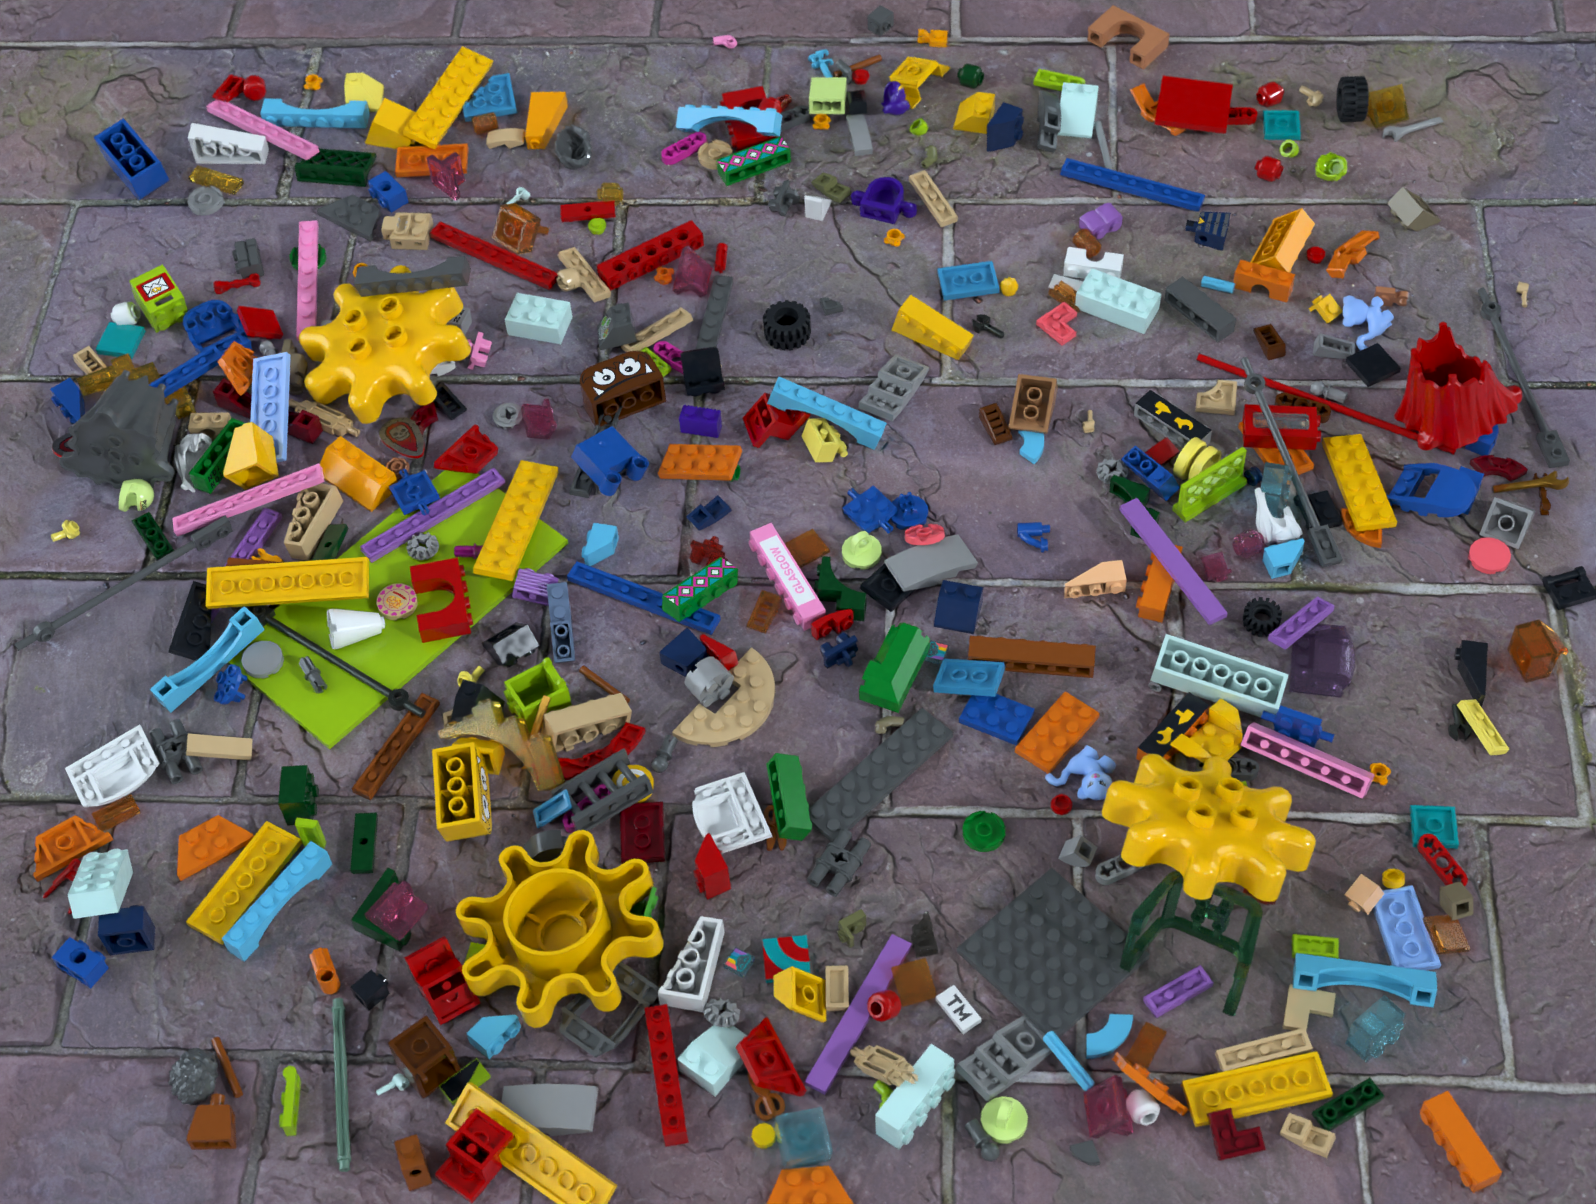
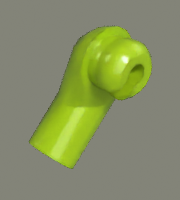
M878 1080L873 1088L882 1096V1102L879 1104V1108H881L894 1091L886 1083Z

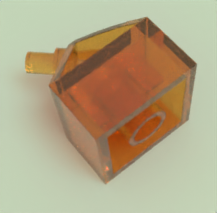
M516 203L500 205L491 238L516 254L528 253L533 250L537 234L548 235L549 228L540 226L541 218Z
M1539 619L1516 625L1507 649L1526 683L1549 677L1560 654L1566 655L1568 653V648L1564 646L1560 637Z

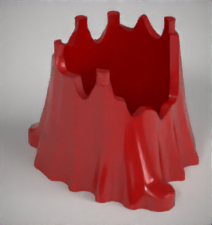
M1446 322L1439 323V331L1432 339L1424 340L1419 337L1417 347L1411 349L1406 389L1394 418L1397 421L1403 422L1406 429L1419 432L1417 444L1422 450H1432L1439 445L1458 449L1477 442L1478 438L1482 435L1491 434L1494 425L1507 423L1506 416L1517 411L1518 404L1522 401V390L1515 385L1505 387L1497 379L1491 365L1486 360H1483L1481 363L1479 357L1468 356L1463 347L1455 342L1451 327H1447Z

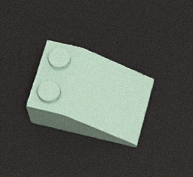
M1063 82L1060 101L1061 131L1058 135L1092 138L1099 86Z
M713 1025L691 1042L677 1059L679 1071L716 1097L742 1066L743 1061L736 1046L747 1035L734 1026L719 1027Z

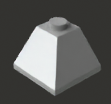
M1494 497L1479 535L1498 539L1506 545L1519 550L1536 510L1513 501Z

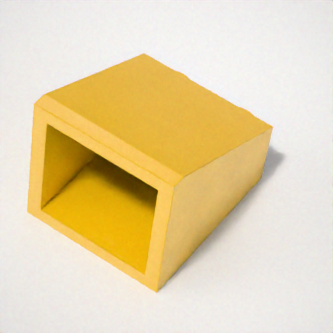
M384 98L372 121L365 143L393 149L414 145L416 141L404 136L403 130L416 112Z
M253 422L244 423L242 426L235 428L223 471L224 477L244 490L278 478L273 436Z

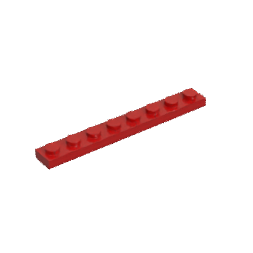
M441 221L430 231V238L547 290H550L557 282V272Z

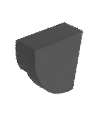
M827 297L820 298V304L825 316L843 311V306L840 302L829 300Z
M1093 1140L1070 1145V1151L1076 1159L1087 1163V1165H1100Z

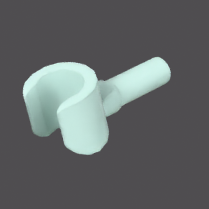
M519 187L516 190V195L506 205L510 207L520 198L527 200L530 197V193L525 188Z
M398 1073L389 1084L376 1090V1093L379 1096L394 1087L402 1091L410 1085V1082L403 1074Z

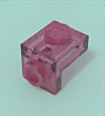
M1222 551L1201 558L1208 581L1222 582L1227 580V576L1232 573V570L1227 568Z

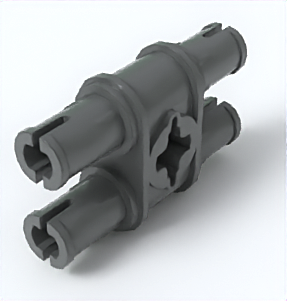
M175 719L169 723L174 737L166 740L160 728L153 729L149 733L155 746L154 753L160 761V767L167 772L172 784H178L183 780L178 766L185 762L191 774L196 775L203 771L198 756L186 755L187 736L190 733L186 732L180 719Z
M842 828L834 841L826 845V849L821 857L817 858L816 867L807 878L808 883L818 887L826 874L831 873L834 875V878L826 887V891L830 895L837 897L844 885L852 881V876L858 867L862 866L863 857L871 847V842L861 837L853 850L848 851L844 848L852 838V833Z

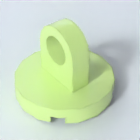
M866 531L850 536L842 545V558L851 568L855 569L856 567L860 568V570H866L874 567L881 559L882 547L879 540L869 535Z
M1011 1097L993 1098L986 1103L982 1110L981 1126L986 1134L992 1137L991 1140L997 1143H1012V1141L1021 1138L1027 1129L1028 1116L1026 1109L1019 1101Z

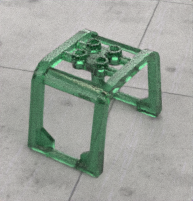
M1179 871L1170 872L1133 912L1120 968L1130 972L1146 948L1163 929L1174 928L1227 950L1237 957L1238 962L1233 975L1234 981L1222 1012L1229 1016H1235L1253 959L1263 915L1261 905L1251 896L1217 883L1209 899H1195L1196 907L1191 913V919L1193 920L1191 922L1182 917L1175 916L1184 879ZM1167 894L1162 916L1157 918L1135 942L1136 936H1140L1144 930L1151 912ZM1213 895L1223 898L1218 906L1210 904ZM1234 903L1248 910L1239 942L1222 935L1229 925V916L1233 910ZM1206 918L1214 920L1212 923L1214 931L1201 926Z

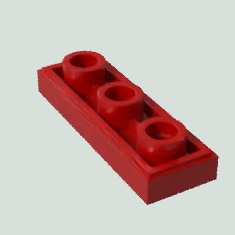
M614 200L560 205L561 222L589 221L594 218H616Z

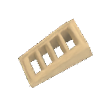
M90 346L73 355L74 362L95 383L111 374L109 368ZM101 370L104 371V372L100 373V374L97 375V376L95 375L96 373H98V372L101 371Z

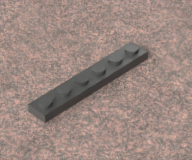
M715 275L696 349L717 347L734 282L733 277Z

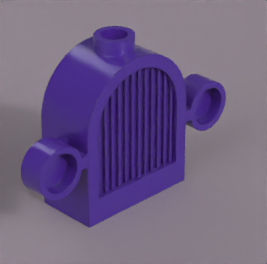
M891 177L877 178L869 184L866 192L857 190L851 194V203L855 206H860L861 217L895 224L900 212L907 218H912L917 214L916 204L904 201L903 185Z

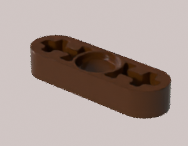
M1279 393L1275 398L1274 405L1292 406L1293 403L1294 406L1317 407L1320 423H1326L1330 419L1331 408L1326 404L1288 393Z

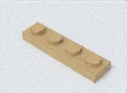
M925 170L909 176V182L940 227L958 222V216Z
M681 307L636 333L637 342L621 345V348L625 352L641 351L643 348L655 344L679 328L686 326V324L693 321L692 315Z
M1305 1028L1219 1049L1216 1050L1215 1055L1221 1071L1224 1072L1311 1053L1313 1047Z

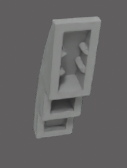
M846 114L850 142L852 143L855 156L873 154L864 114Z

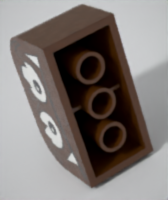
M629 351L599 362L585 369L580 376L584 408L594 426L599 425L598 418L602 409L604 416L600 427L607 424L604 421V417L607 415L611 416V422L613 421L619 406H623L618 417L621 420L666 402L663 375L652 357L642 351Z

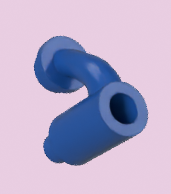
M1042 522L1017 523L1018 537L1025 543L1041 549V553L1048 551V539L1041 537L1039 541L1032 537L1042 536V533H1050V525H1042Z

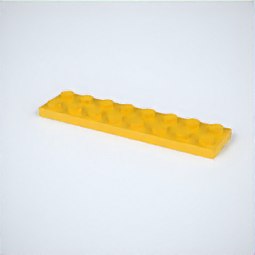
M462 46L403 130V135L435 150L462 111L465 102L470 99L492 67L493 60Z
M520 461L473 567L474 574L513 581L559 473L558 467Z
M368 557L207 568L206 607L208 609L369 598Z
M472 1082L466 1084L445 1124L457 1131L472 1112L478 1108L513 1133L514 1138L499 1155L502 1165L557 1204H608L618 1185Z

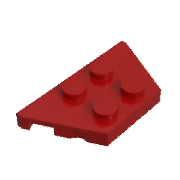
M474 424L434 461V468L477 474L498 454V447L489 440L486 434L482 435L479 431V426Z
M765 1017L757 1027L750 1031L748 1036L738 1043L736 1049L756 1087L801 1097L807 1090L768 1017Z

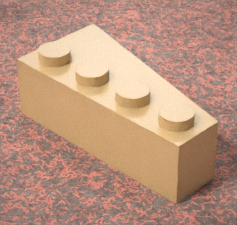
M320 483L298 493L297 506L293 509V519L289 523L284 540L291 558L309 561L328 525H330L343 503V499L334 485Z
M622 693L608 695L597 700H589L579 705H571L561 710L550 711L544 714L540 742L548 757H556V753L563 749L568 752L574 749L573 745L585 740L588 743L593 741L600 733L606 735L622 728L625 722L630 723L632 711Z

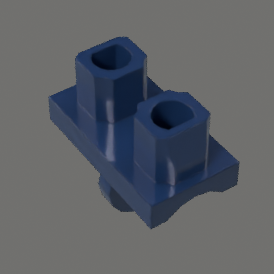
M843 632L836 638L838 645L833 647L829 642H826L820 646V652L827 669L835 664L840 666L844 663L847 667L853 665L852 658L856 656L858 651L856 644L858 639L855 635L850 637Z

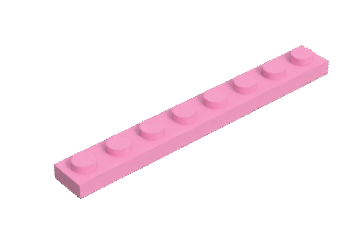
M216 99L206 106L207 112L252 134L265 136L266 141L305 160L310 159L319 152L317 145L229 102Z
M318 221L299 222L297 341H299V334L304 328L317 326Z
M316 464L172 518L174 533L177 537L208 526L223 516L229 518L323 483V469L320 464Z

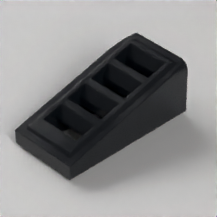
M864 90L847 91L850 115L867 113Z
M443 382L435 387L437 396L431 403L434 402L435 406L449 419L453 420L467 411V408ZM456 407L459 408V409H458L457 411H455L454 413L451 412V411H452L453 409H455Z

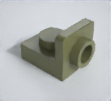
M862 909L838 921L839 930L837 934L842 943L846 942L849 948L854 946V936L852 933L857 934L866 926V915Z

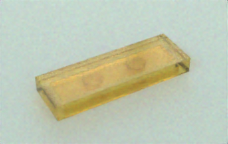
M199 165L188 177L190 182L206 187L214 186L220 191L236 195L244 184L241 178Z

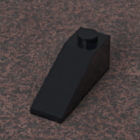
M1462 640L1460 648L1456 647L1454 660H1458L1457 669L1472 698L1476 699L1482 707L1486 696L1488 643Z

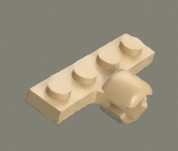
M575 247L558 252V258L566 267V269L557 272V284L562 291L568 292L581 287L594 302L610 298L611 291Z

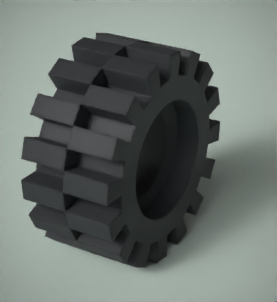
M1259 597L1258 601L1254 598L1252 603L1249 601L1244 608L1243 625L1248 632L1252 630L1251 634L1254 636L1256 633H1259L1258 637H1262V634L1268 637L1271 632L1280 626L1282 610H1280L1279 604L1276 605L1274 600L1269 602L1270 598L1266 597V601L1263 600V597ZM1263 613L1268 615L1270 619L1261 621L1255 618L1254 615Z

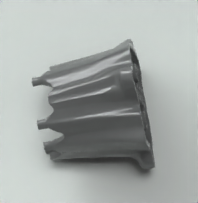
M124 370L120 376L114 379L95 405L68 428V432L73 437L68 440L67 445L74 451L63 453L59 463L65 470L74 472L76 476L81 478H90L98 485L106 482L110 483L114 488L120 489L126 480L142 479L154 488L155 481L168 482L175 473L174 468L168 463V453L176 424L175 414L179 401L172 398L171 402L166 405L164 396L166 386L164 384H159L157 388L149 385L148 376L146 375L139 379L128 381L130 372Z

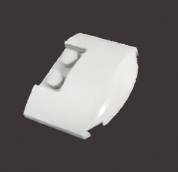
M138 725L69 765L65 770L82 806L85 808L106 805L129 795L148 780L160 763L142 726Z
M745 772L695 788L696 798L692 802L695 823L703 838H705L706 834H711L720 853L723 854L772 837Z

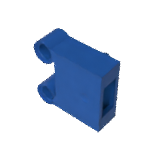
M613 426L577 444L571 455V458L597 484L600 492L606 496H613L616 493L622 480L618 472L627 469L626 474L628 478L639 481L643 478L649 465L647 458L641 456Z

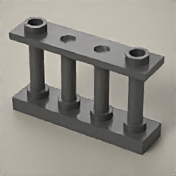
M625 749L614 753L612 756L551 790L552 797L567 789L572 805L571 812L574 814L571 819L575 831H589L654 793L647 775L644 774L637 778L627 766L630 765V761ZM618 770L630 782L620 789L610 779V776ZM602 781L611 794L600 800L591 787ZM582 792L592 803L591 806L584 810H581L572 799Z

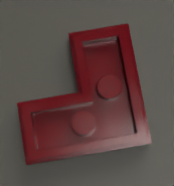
M1231 1108L1206 1113L1218 1161L1266 1150L1260 1126L1237 1131Z

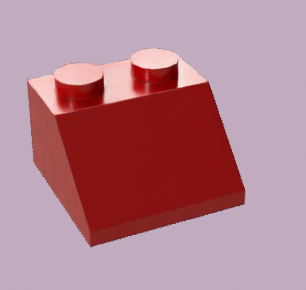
M708 833L705 835L695 859L696 870H693L697 880L695 881L696 887L700 894L704 893L707 900L731 889L728 866L711 834Z

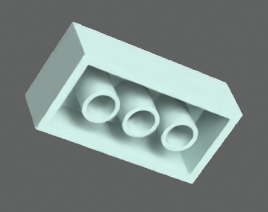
M1092 268L1076 293L1075 309L1144 334L1159 310L1161 293Z
M112 849L105 853L91 852L84 855L68 892L73 919L119 912L133 874L128 849Z
M930 1044L913 1066V1073L918 1076V1081H915V1084L904 1081L899 1087L897 1086L875 1115L876 1134L897 1149L911 1141L914 1135L913 1131L917 1126L921 1127L924 1124L931 1108L935 1109L938 1106L942 1093L945 1090L949 1091L955 1082L954 1059Z

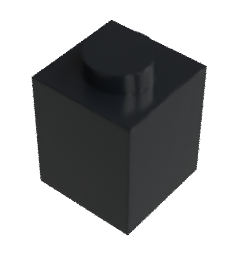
M372 969L350 987L354 997L368 1011L390 994L386 986L388 981L382 974L377 975Z

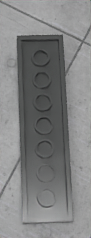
M921 708L809 808L812 826L833 842L842 828L850 830L946 744L953 737V731L924 708Z

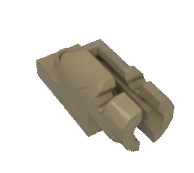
M284 339L281 353L287 352L291 355L289 394L300 395L303 393L304 384L302 383H304L307 374L308 364L304 355L297 354V348L294 347L292 339Z

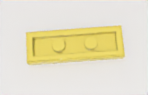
M1476 699L1461 700L1457 704L1490 755L1506 754L1509 751V747Z

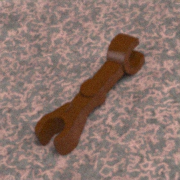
M1537 473L1534 474L1533 480L1539 479ZM1539 487V497L1541 498L1540 515H1549V510L1551 509V503L1546 498L1547 490H1545V487Z

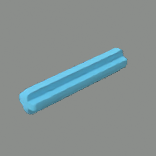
M1054 1031L1046 1033L1043 1041L1084 1091L1091 1089L1095 1082Z

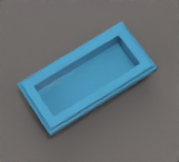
M567 789L533 809L537 828L545 826L572 809Z

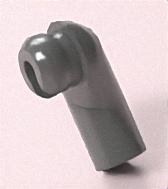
M839 59L835 66L842 71L843 76L840 78H846V84H850L852 81V70L843 60Z

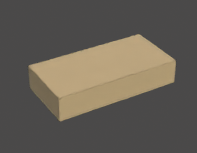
M825 966L826 1011H847L849 1007L848 966Z

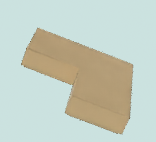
M1290 984L1283 1029L1293 1031L1305 1028L1307 1031L1309 1013L1332 1017L1336 993L1321 990L1295 989Z

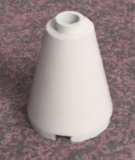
M333 608L327 610V624L330 630L329 639L332 649H340L382 633V629H385L384 617H380L379 613Z

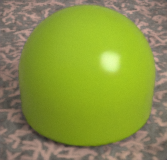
M922 118L915 120L910 126V132L914 135H924L928 131V125Z
M1286 140L1280 146V154L1284 157H1295L1299 152L1298 144L1293 140ZM1287 147H1293L1289 153L1284 152Z

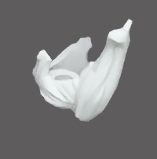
M204 433L186 435L180 444L175 446L174 465L182 480L180 487L184 490L195 492L189 472L212 444V439Z
M1260 487L1256 488V526L1262 542L1269 546L1275 542L1282 544L1290 540L1299 539L1303 533L1290 507L1286 506L1283 509L1284 518L1273 517L1267 507L1265 493L1261 491Z

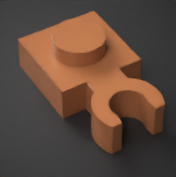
M1376 286L1374 297L1378 296L1382 299L1384 303L1382 306L1392 307L1393 303L1399 306H1406L1408 292H1395V288Z

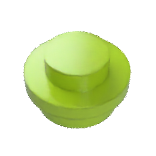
M594 218L589 221L588 228L591 233L600 235L606 229V222L601 218Z

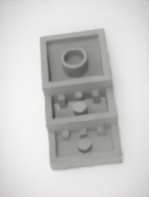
M895 354L879 370L878 378L869 386L868 393L859 401L858 408L893 422L911 400L930 367Z
M958 534L944 537L943 540L934 544L917 545L885 559L884 562L903 591L936 586L939 580L956 577L959 571L975 569L978 564Z
M1023 1015L995 1032L992 1039L977 1047L974 1054L959 1062L955 1069L988 1102L1022 1078L1051 1054L1052 1051L1043 1041L1045 1033Z
M575 1084L504 1086L501 1103L541 1132L548 1133L550 1136L593 1132L598 1087Z

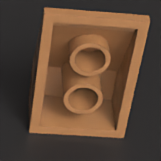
M1018 374L1009 429L1048 433L1058 390L1057 379Z

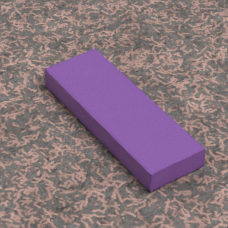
M1199 965L1144 996L1143 1001L1155 1018H1158L1211 988L1214 982Z

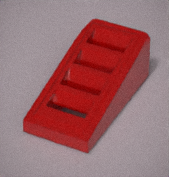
M230 74L212 95L213 98L225 102L231 101L243 92L245 78Z
M704 634L700 635V641L706 647L710 657L719 660L728 671L738 665L736 652L733 649Z

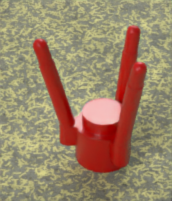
M73 859L67 868L52 882L53 885L43 895V898H47L65 878L74 881L81 860ZM71 907L68 911L69 914H72Z

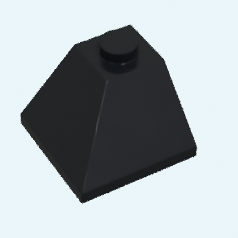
M463 679L455 696L450 727L490 738L505 705V701L484 685Z

